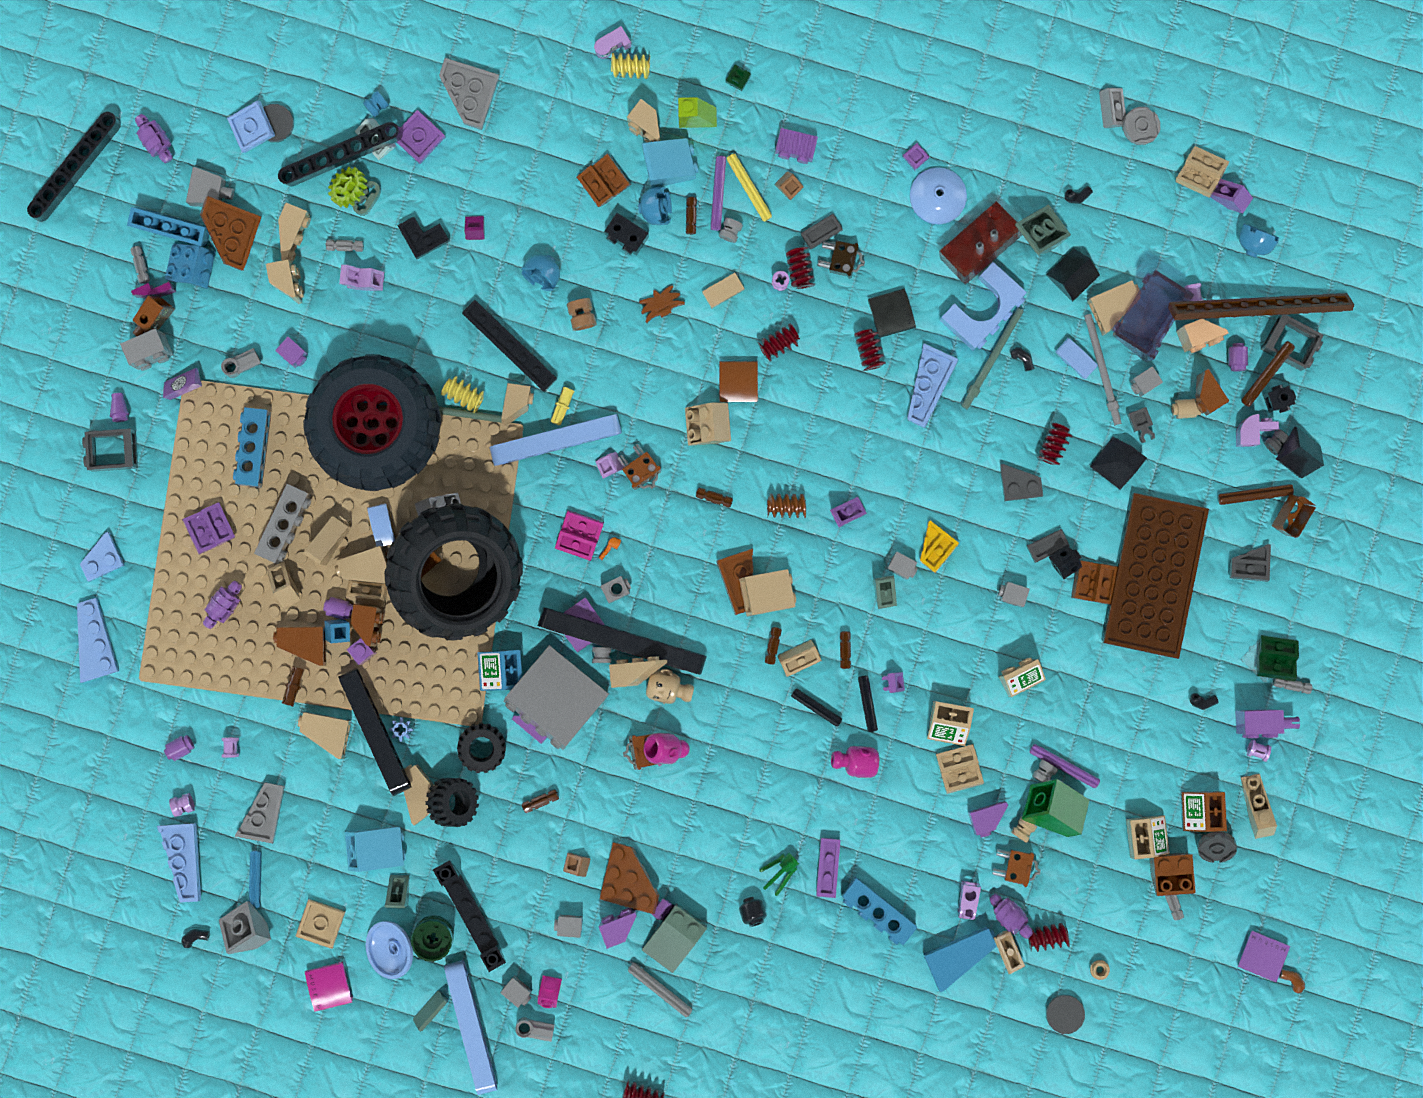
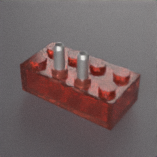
M996 201L939 251L940 259L966 285L1019 239L1022 233L1015 224L1017 222Z

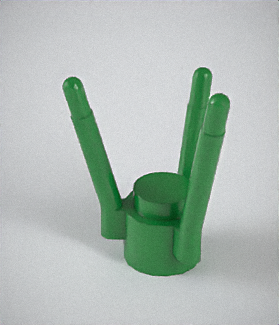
M790 853L786 856L782 854L778 859L759 869V872H763L781 862L779 865L782 869L763 887L764 890L771 886L784 872L788 873L775 892V896L779 895L792 874L798 870L796 867L799 863Z

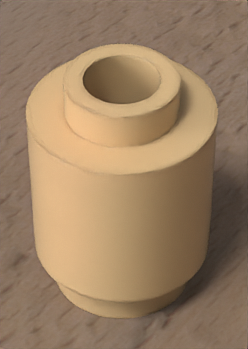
M1195 398L1175 400V404H1172V414L1176 415L1177 419L1194 418L1197 415H1201V412L1196 406L1197 401Z

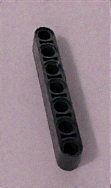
M104 112L98 117L29 203L27 212L32 218L39 222L46 221L119 131L121 123L113 113ZM113 119V124L106 126L107 121ZM100 133L101 139L95 141V136ZM89 148V154L83 156V151ZM77 163V169L71 171V166ZM65 178V184L59 186V181ZM54 193L53 199L47 201L48 194ZM41 207L42 212L36 216V209Z
M387 122L281 168L278 172V179L287 186L298 185L398 142L403 136V130L394 122ZM395 127L396 134L390 137L389 130ZM378 135V142L376 144H372V137ZM360 142L361 149L359 151H355V144ZM343 150L344 156L338 159V151ZM326 157V164L320 166V160ZM309 165V171L303 174V167ZM289 172H291V173H292V178H291V180L286 181V179H285L286 174L289 173Z
M354 668L338 676L389 791L393 796H396L412 788L359 670Z

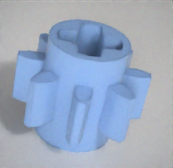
M403 717L400 718V723L395 720L392 721L394 727L389 728L394 733L392 738L399 737L400 742L403 741L404 736L408 739L411 738L409 732L414 731L413 728L409 727L411 721L405 723ZM401 724L403 728H406V732H402V735L400 731H397Z

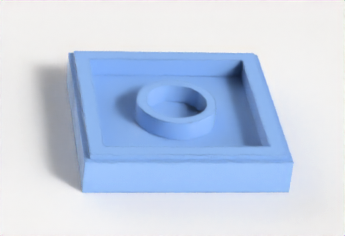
M256 101L227 118L242 153L250 151L275 136L261 101Z

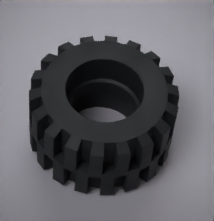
M474 723L469 728L464 729V732L459 737L457 745L458 758L461 760L462 765L466 766L471 772L472 770L476 771V773L493 771L502 763L505 757L506 743L503 734L497 727H493L489 723ZM478 737L489 739L493 744L491 755L486 758L475 757L470 751L471 742Z
M441 778L434 782L435 786L431 785L429 788L430 793L426 795L428 801H425V805H428L426 811L431 814L429 817L431 820H435L434 823L446 827H461L473 820L472 816H476L477 811L475 810L479 807V804H477L479 796L475 794L477 790L472 788L473 784L460 778ZM453 794L455 797V806L454 809L451 811L449 806V800L451 795Z

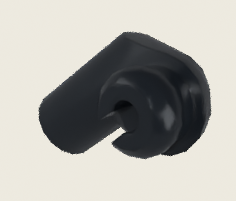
M1086 186L1081 192H1074L1072 189H1069L1065 192V200L1069 203L1081 204L1093 191L1089 186Z
M1021 347L1011 350L1010 354L1013 359L1023 361L1025 372L1035 369L1031 354Z
M1193 693L1189 700L1192 706L1201 710L1219 703L1216 695L1205 699L1199 696L1198 693Z
M190 930L182 937V946L190 948L197 939L208 941L210 931Z

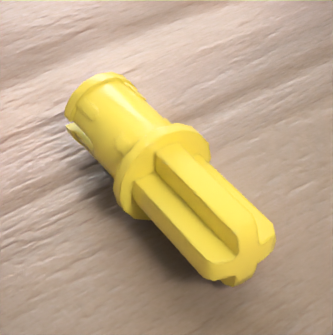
M563 387L558 403H555L556 408L551 418L553 424H562L566 411L570 409L568 406L575 391Z

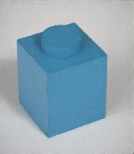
M342 619L324 621L326 641L330 643L350 642L349 622Z

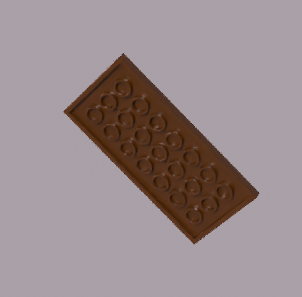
M1137 493L1132 494L1112 601L1102 643L1179 659L1209 513L1208 508Z

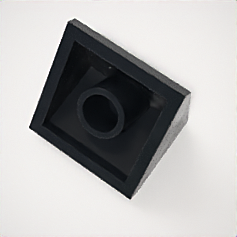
M1073 248L1046 276L1073 302L1100 274L1089 257Z
M1294 426L1276 460L1299 478H1304L1324 466L1321 446L1298 427Z

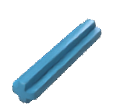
M254 850L250 852L249 902L254 908H259L261 851Z

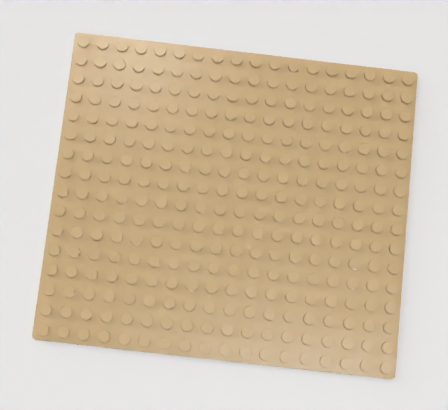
M202 380L201 387L181 395L139 673L140 681L283 700L286 690L285 684L288 683L292 667L294 666L305 670L300 683L301 689L298 690L295 702L352 710L338 676L357 668L379 714L465 726L482 722L486 691H480L477 652L492 651L496 622L487 628V632L476 637L471 635L463 637V640L454 641L438 637L432 638L420 633L401 618L392 605L387 590L385 607H375L381 608L382 613L385 614L384 622L379 627V632H381L380 643L373 647L377 653L362 665H358L346 650L361 638L351 625V617L350 619H345L350 625V642L330 643L326 641V666L316 665L276 647L273 634L276 632V628L325 627L324 621L338 620V618L327 616L326 611H323L324 603L330 597L346 601L349 580H344L341 576L338 577L335 566H337L336 560L377 547L370 524L368 507L387 504L396 539L400 534L399 530L408 521L411 522L418 517L415 503L431 497L458 493L461 504L478 507L489 512L509 530L519 460L494 466L489 447L522 438L523 425L510 423L504 426L499 422L441 414L438 446L427 462L426 467L419 474H416L398 487L379 491H365L336 481L325 473L312 457L303 428V420L306 413L305 405L309 395ZM361 402L359 405L360 411L368 408V403ZM379 405L378 409L379 411H384L387 409V406ZM244 407L264 409L271 412L262 488L237 485L235 480H233L234 469H237L238 463L235 460V455L240 447L238 433L242 431L240 415L241 412H244ZM352 418L349 421L350 427L358 424L357 418ZM394 418L388 421L389 428H394L397 425V420ZM376 419L375 421L371 420L369 424L371 427H377L379 422ZM252 424L249 428L250 433H255L258 426L257 424ZM386 435L379 436L381 440L378 441V444L383 445L386 443ZM250 443L247 446V451L253 452L255 444ZM247 462L245 464V470L247 472L251 471L253 468V463ZM289 484L311 494L310 499L312 501L309 508L303 511V521L299 527L296 526L294 531L295 538L291 544L287 545L285 550L287 554L283 560L297 587L300 601L282 608L272 592L267 569L278 564L254 554L286 485ZM295 502L291 503L288 507L291 513L297 509ZM219 503L235 538L198 555L182 520L200 512L204 508ZM332 516L336 518L341 516L349 521L347 525L351 529L327 565H320L304 555L303 552ZM283 520L280 524L282 530H286L289 526L287 520ZM279 537L272 540L274 548L278 547L281 543ZM468 541L446 543L435 550L441 561L421 578L425 587L436 594L444 596L459 594L474 582L478 574V554ZM390 545L382 546L385 554L388 552ZM234 580L242 585V589L236 595L241 600L234 613L224 623L217 621L213 628L205 627L203 621L209 614L204 609L207 607L211 597L214 596L221 586L228 589V586Z

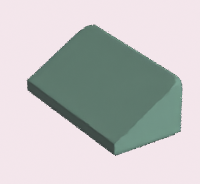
M437 991L413 1018L420 1032L425 1029L449 1000L440 991Z

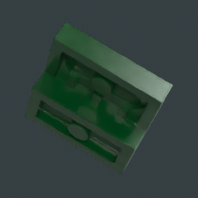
M1261 635L1257 656V676L1295 682L1297 679L1299 641Z

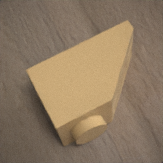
M507 384L501 418L502 425L507 426L526 413L529 409V404L533 405L534 393H531L530 386Z
M285 562L267 569L272 592L282 608L300 601L297 587Z

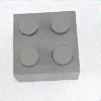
M157 329L120 343L128 364L137 370L141 369V371L150 369L152 364L156 362L164 363L169 360L170 356H173L165 334Z

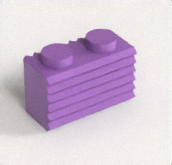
M781 128L775 154H779L778 157L788 160L792 157L796 158L799 163L808 164V162L813 160L818 137Z

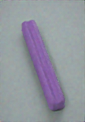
M725 156L716 157L711 230L713 231L721 230L726 168Z
M1036 744L1032 745L1030 749L1032 755L1048 762L1092 788L1098 787L1100 779Z

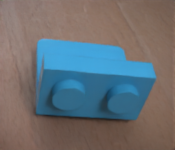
M173 244L165 279L169 282L188 283L208 289L215 251L196 245Z

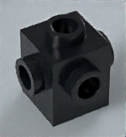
M1281 384L1272 387L1271 392L1263 395L1269 413L1277 410L1283 413L1291 410L1290 406L1296 404V395L1294 390L1290 389V386L1283 387Z
M1068 544L1048 557L1053 568L1063 579H1066L1083 567L1079 560L1082 558L1076 549L1072 550Z

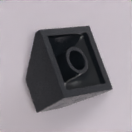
M1112 437L1090 465V468L1121 490L1138 471L1147 457L1131 445Z

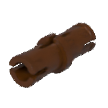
M292 667L288 683L285 684L286 690L282 704L294 707L298 690L301 689L300 683L305 671L304 669Z

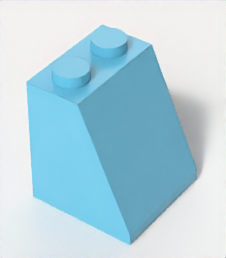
M687 138L642 143L651 189L696 179L695 173H699L696 161H692L691 155L694 154L692 143L688 144Z
M394 826L345 832L348 871L362 872L404 866L406 859L405 851L402 849L404 835L400 827Z

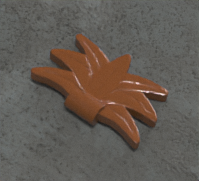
M673 285L666 288L661 294L653 290L654 297L639 301L640 304H647L641 311V314L650 312L646 318V323L657 316L662 318L671 314V310L677 306L685 305L683 301H673L681 296L680 293H670Z

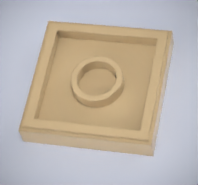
M308 899L296 937L333 949L346 911Z

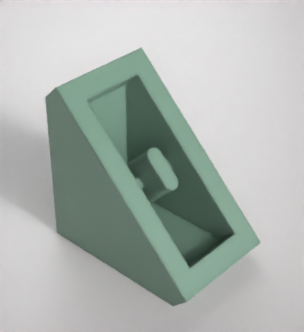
M894 575L873 579L878 609L897 606Z
M390 875L385 901L386 908H406L408 906L409 875Z

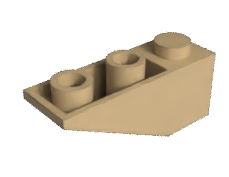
M285 203L278 223L281 259H289L293 263L296 256L295 249L297 245L300 246L302 243V233L304 228H308L311 218L306 210L289 203Z
M659 656L647 657L648 661L645 662L644 658L632 659V663H628V659L617 660V664L609 665L611 688L638 686L664 666L667 660H659Z
M1260 774L1241 777L1249 821L1255 839L1274 835L1277 824Z

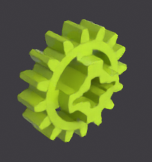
M348 167L347 171L341 169V174L336 173V179H331L333 184L328 186V188L332 191L328 195L331 196V200L339 207L344 206L348 208L349 204L354 206V201L360 202L359 197L365 195L363 190L367 189L365 185L367 179L364 178L365 174L356 167L353 169Z

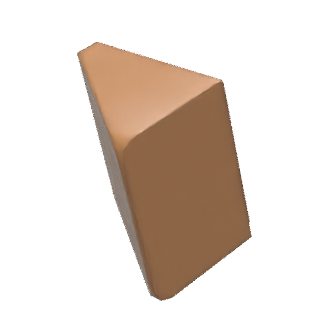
M786 172L775 183V186L789 200L803 188V185L790 172Z
M567 853L563 871L576 876L586 877L590 858Z

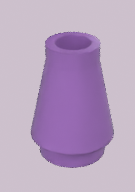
M113 393L111 395L110 417L113 422H125L128 420L129 412L123 398V393Z

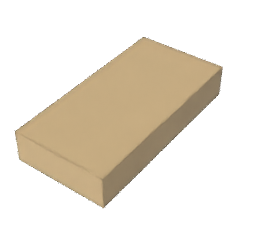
M733 273L702 291L712 309L745 289L736 273Z

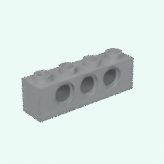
M289 484L286 485L254 554L276 564H279L280 561L283 562L287 551H285L286 547L295 538L296 526L299 527L303 521L304 509L307 510L311 504V494ZM295 502L297 509L291 513L288 507L291 503ZM283 520L289 522L286 530H282L280 527ZM279 537L281 543L278 547L274 548L272 540Z

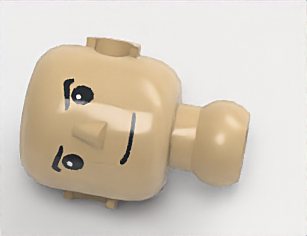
M657 670L649 677L646 696L663 704L674 703L676 697L681 698L684 702H690L694 686L691 684H680V677L673 674L671 670Z

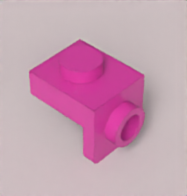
M543 975L537 1004L544 1008H556L562 979Z

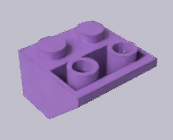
M626 908L620 911L621 913L618 916L614 917L611 914L602 918L599 930L607 949L626 941L637 916L636 909Z

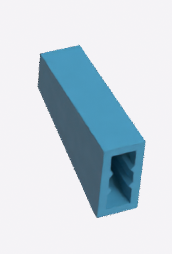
M986 926L923 954L940 992L946 990L997 947L994 940L996 935L993 929L989 930Z

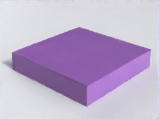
M417 110L401 126L403 136L396 143L421 164L446 136Z

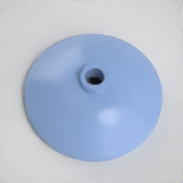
M931 168L922 172L914 180L910 190V203L914 212L919 218L931 224L939 225L953 221L961 214L967 200L966 187L962 179L953 171L945 168ZM941 190L943 195L938 196L936 191Z
M382 921L375 924L369 930L366 938V953L373 969L387 979H397L404 976L409 971L413 961L411 941L404 929L394 922Z

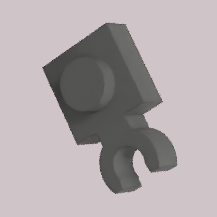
M1146 407L1127 414L1133 431H1140L1139 440L1141 443L1146 442L1144 439L1145 434H1148L1151 440L1155 439L1154 432L1148 428L1153 423Z

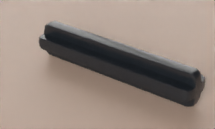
M867 675L859 676L858 682L867 731L875 732L878 730L869 678Z
M796 688L792 692V698L834 726L838 727L842 722L840 716Z

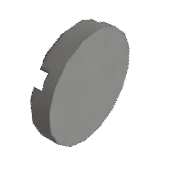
M1137 107L1129 111L1123 120V132L1126 138L1136 145H1146L1153 142L1160 132L1158 115L1147 107Z

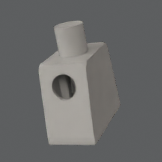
M193 167L186 203L194 207H203L206 196L220 201L223 198L232 200L234 189L225 187L226 181L222 177Z

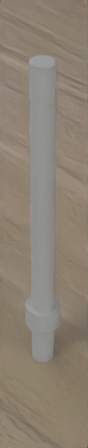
M1088 314L1084 317L1106 393L1108 411H1111L1114 426L1122 424L1118 411L1120 409L1119 404L1114 397L1092 314Z

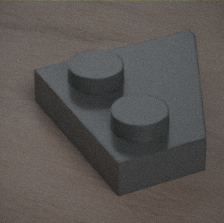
M1004 464L1000 465L1004 502L1043 497L1041 477Z
M1271 544L1232 558L1230 560V578L1268 582L1270 580Z

